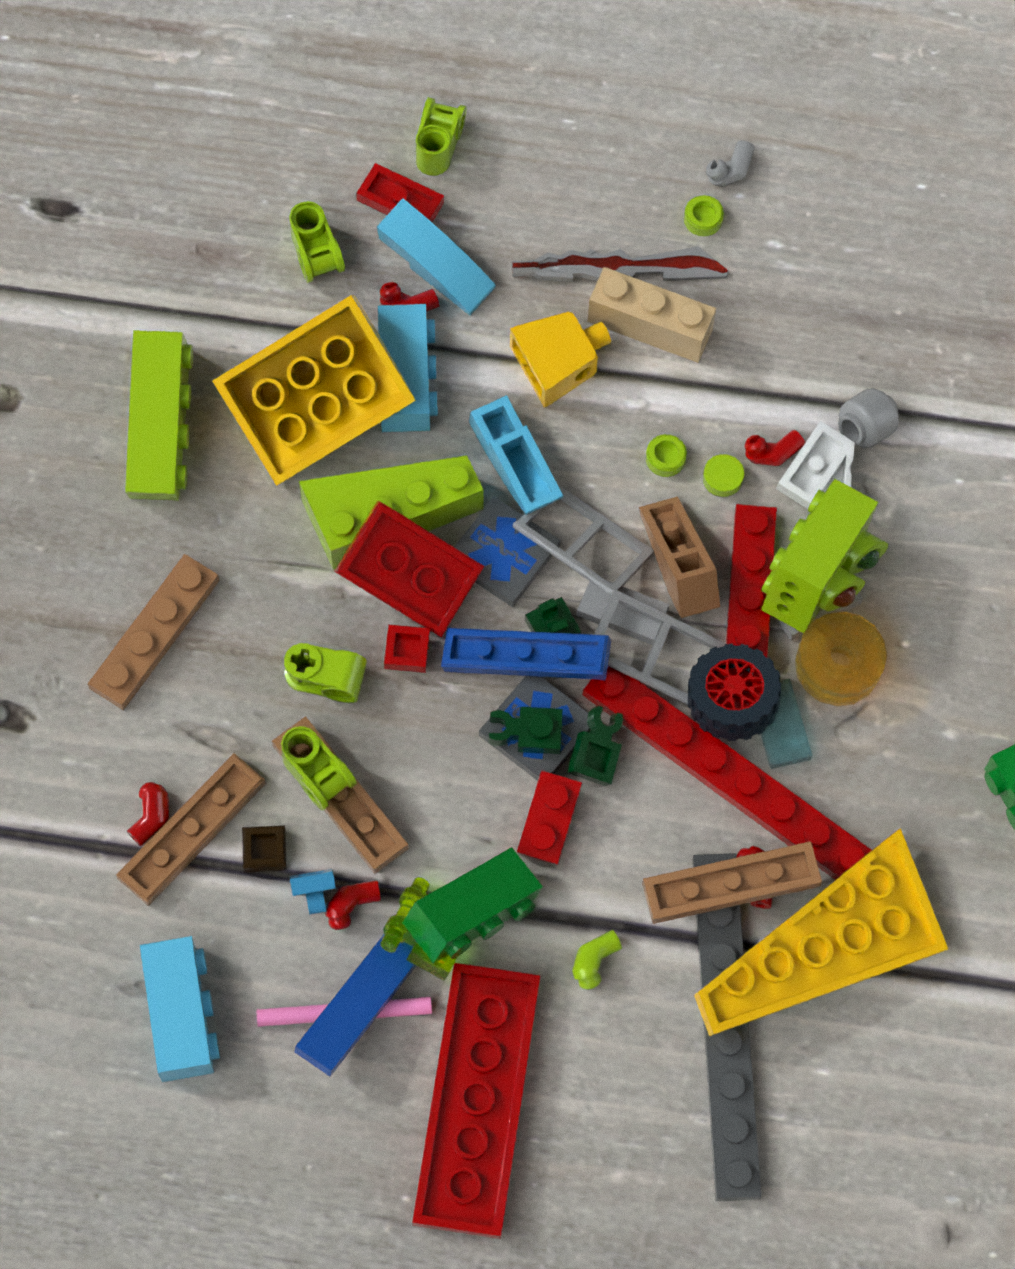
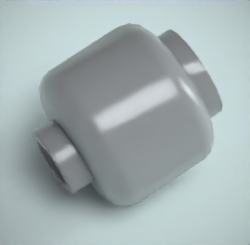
M874 388L865 389L852 397L840 407L838 427L840 433L855 442L856 446L862 448H871L896 431L899 423L898 409L895 401L883 391Z

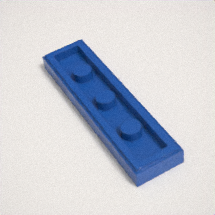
M447 628L441 667L444 672L606 680L611 639L608 635Z
M398 917L295 1046L294 1052L329 1077L335 1072L425 956V952L403 925V921Z

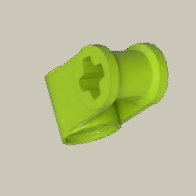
M427 98L415 141L416 165L422 173L429 176H437L447 171L457 141L460 139L464 128L467 106L459 105L458 108L436 103L435 98ZM430 149H436V150H438V151L433 152V151H428V150H430Z
M310 201L296 204L289 215L291 238L306 282H313L315 276L337 270L339 273L344 272L345 264L336 238L332 235L321 206ZM308 222L316 225V227L308 230L300 228V225Z
M298 643L287 650L284 656L285 679L292 689L298 692L324 696L338 702H357L367 664L366 658L362 655L346 650H333L314 646L308 643ZM302 663L309 664V667H306L305 672L297 671V669L301 667Z
M299 726L285 733L281 742L283 764L299 782L310 800L320 810H325L328 807V801L344 788H352L357 784L347 766L329 750L313 730ZM297 744H306L312 749V752L305 758L294 757L289 751Z

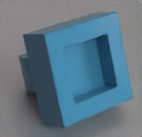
M327 869L290 876L293 896L306 894L309 915L326 912L323 891L336 888L333 870Z

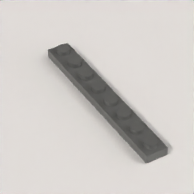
M736 853L693 855L692 864L693 867L729 860L736 858ZM740 905L696 914L701 989L744 954ZM703 1021L715 1201L760 1200L761 1183L749 1022L709 1037Z

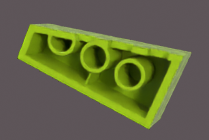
M133 330L125 493L130 499L179 501L180 489L186 490L187 465H182L183 449H188L189 425H185L186 409H190L191 385L188 384L189 369H192L193 346L187 343L183 332Z
M467 455L299 481L302 503L333 570L337 568L377 501L384 503L427 531L434 530L484 509V489Z

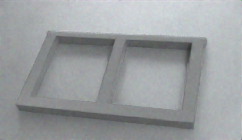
M558 484L563 494V498L560 500L593 522L566 551H563L527 526L545 507L528 515L524 514L518 521L513 523V528L611 596L614 589L620 591L650 559L654 550ZM601 528L640 554L612 584L573 558Z
M614 589L594 635H605L618 603L661 623V626L642 672L610 656L608 666L688 705L687 693L650 676L669 629L671 628L710 648L716 646L720 648L725 646L726 643Z

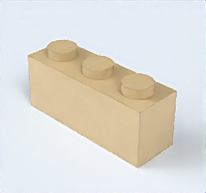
M604 267L589 299L587 322L592 324L603 322L608 330L699 363L713 331L716 308Z

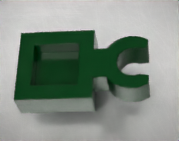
M596 706L591 708L587 716L588 727L591 730L590 733L582 731L577 735L567 773L607 786L612 784L622 744L611 741L612 735L619 731L623 724V714H612L609 725L606 726L601 721L603 707Z
M520 707V718H512L509 713L502 710L490 712V722L501 723L506 729L502 733H489V743L494 746H503L511 740H518V752L560 754L563 709Z

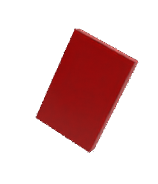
M377 501L334 572L424 628H430V631L437 636L442 637L484 566L384 503Z

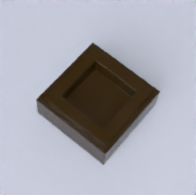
M285 825L242 827L244 873L287 871Z

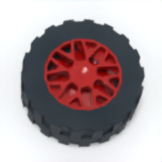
M732 643L725 644V646L720 648L716 646L710 649L709 653L706 655L702 654L698 658V663L693 665L690 671V678H688L687 702L688 708H691V716L694 722L697 721L700 724L699 727L704 732L708 731L713 737L718 739L720 737L726 738L728 741H736V739L748 740L753 735H760L768 725L771 726L775 720V714L779 711L782 684L780 683L779 671L774 668V662L770 658H766L762 651L751 649L749 645L741 644L737 646Z

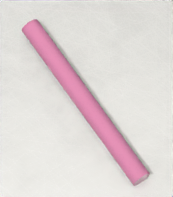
M431 997L392 999L376 1018L432 1014ZM328 1004L257 1009V1026L314 1023Z

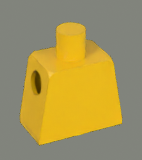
M572 312L557 314L510 328V348L544 408L594 376L597 372L598 362L595 350L611 344L610 334L603 322H598L582 329Z

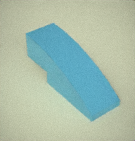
M403 198L377 226L378 236L382 242L408 261L411 270L468 315H471L495 289V283L461 248Z
M507 395L470 412L469 424L503 483L526 515L563 498V494L527 425H522Z

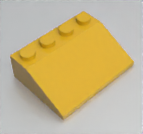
M354 295L348 296L212 380L276 486L416 401L376 328Z

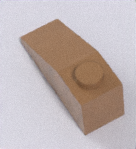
M678 496L639 507L640 515L666 588L680 617L684 618L721 607L717 570Z

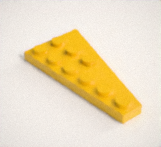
M901 828L881 842L694 994L709 1037L948 950Z

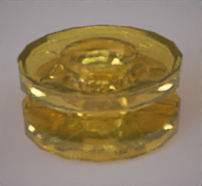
M848 612L827 613L813 621L802 636L794 662L797 679L805 691L821 703L837 707L854 705L868 697L878 684L884 672L887 651L885 641L875 625L862 616ZM833 653L844 654L850 660V664L839 665L834 662L831 655Z

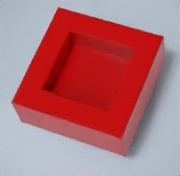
M388 624L384 669L426 673L430 628Z

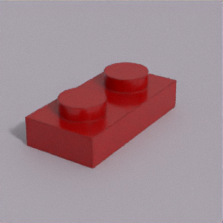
M377 163L373 165L356 192L358 202L385 215H388L403 198L431 222L434 221L444 205V195Z
M541 770L518 845V854L555 865L559 864L583 785L582 782Z

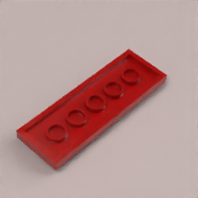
M454 962L412 1226L501 1239L540 975Z

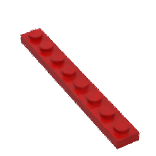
M608 666L606 680L591 679L583 689L582 696L596 706H602L603 711L610 716L615 713L623 714L622 725L782 842L792 846L811 841L818 868L836 880L872 851L720 739L713 737L708 731L704 732L699 727V724L640 681Z

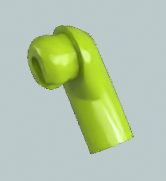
M610 930L583 944L578 949L572 973L582 989L590 990L597 987L602 979L598 973L601 960L622 949L621 942L614 930Z

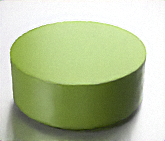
M696 196L685 207L684 224L691 233L697 236L713 235L722 226L723 207L717 199L711 196Z
M663 434L649 442L646 450V464L654 474L661 477H671L678 474L685 466L687 450L685 444L678 437Z
M719 454L707 461L703 472V483L710 493L719 497H728L740 490L744 479V468L737 458L728 454Z

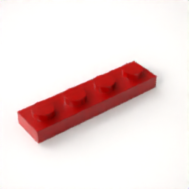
M736 504L726 644L733 643V645L737 646L741 644L749 645L751 649L762 651L763 655L767 658L770 615L761 610L767 595L761 589L772 571L769 567L774 559L777 507Z

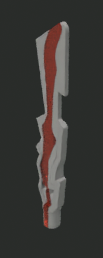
M698 246L631 258L621 249L605 255L590 249L586 253L570 250L562 255L546 253L532 261H512V277L532 276L538 280L573 282V278H586L598 281L604 267L633 278L637 274H663V281L727 278L729 273L724 266Z

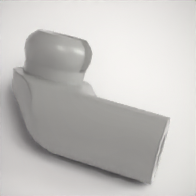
M738 141L730 161L724 162L721 159L717 163L715 160L711 161L706 167L709 181L715 186L723 187L744 179L755 150L754 145L748 141Z

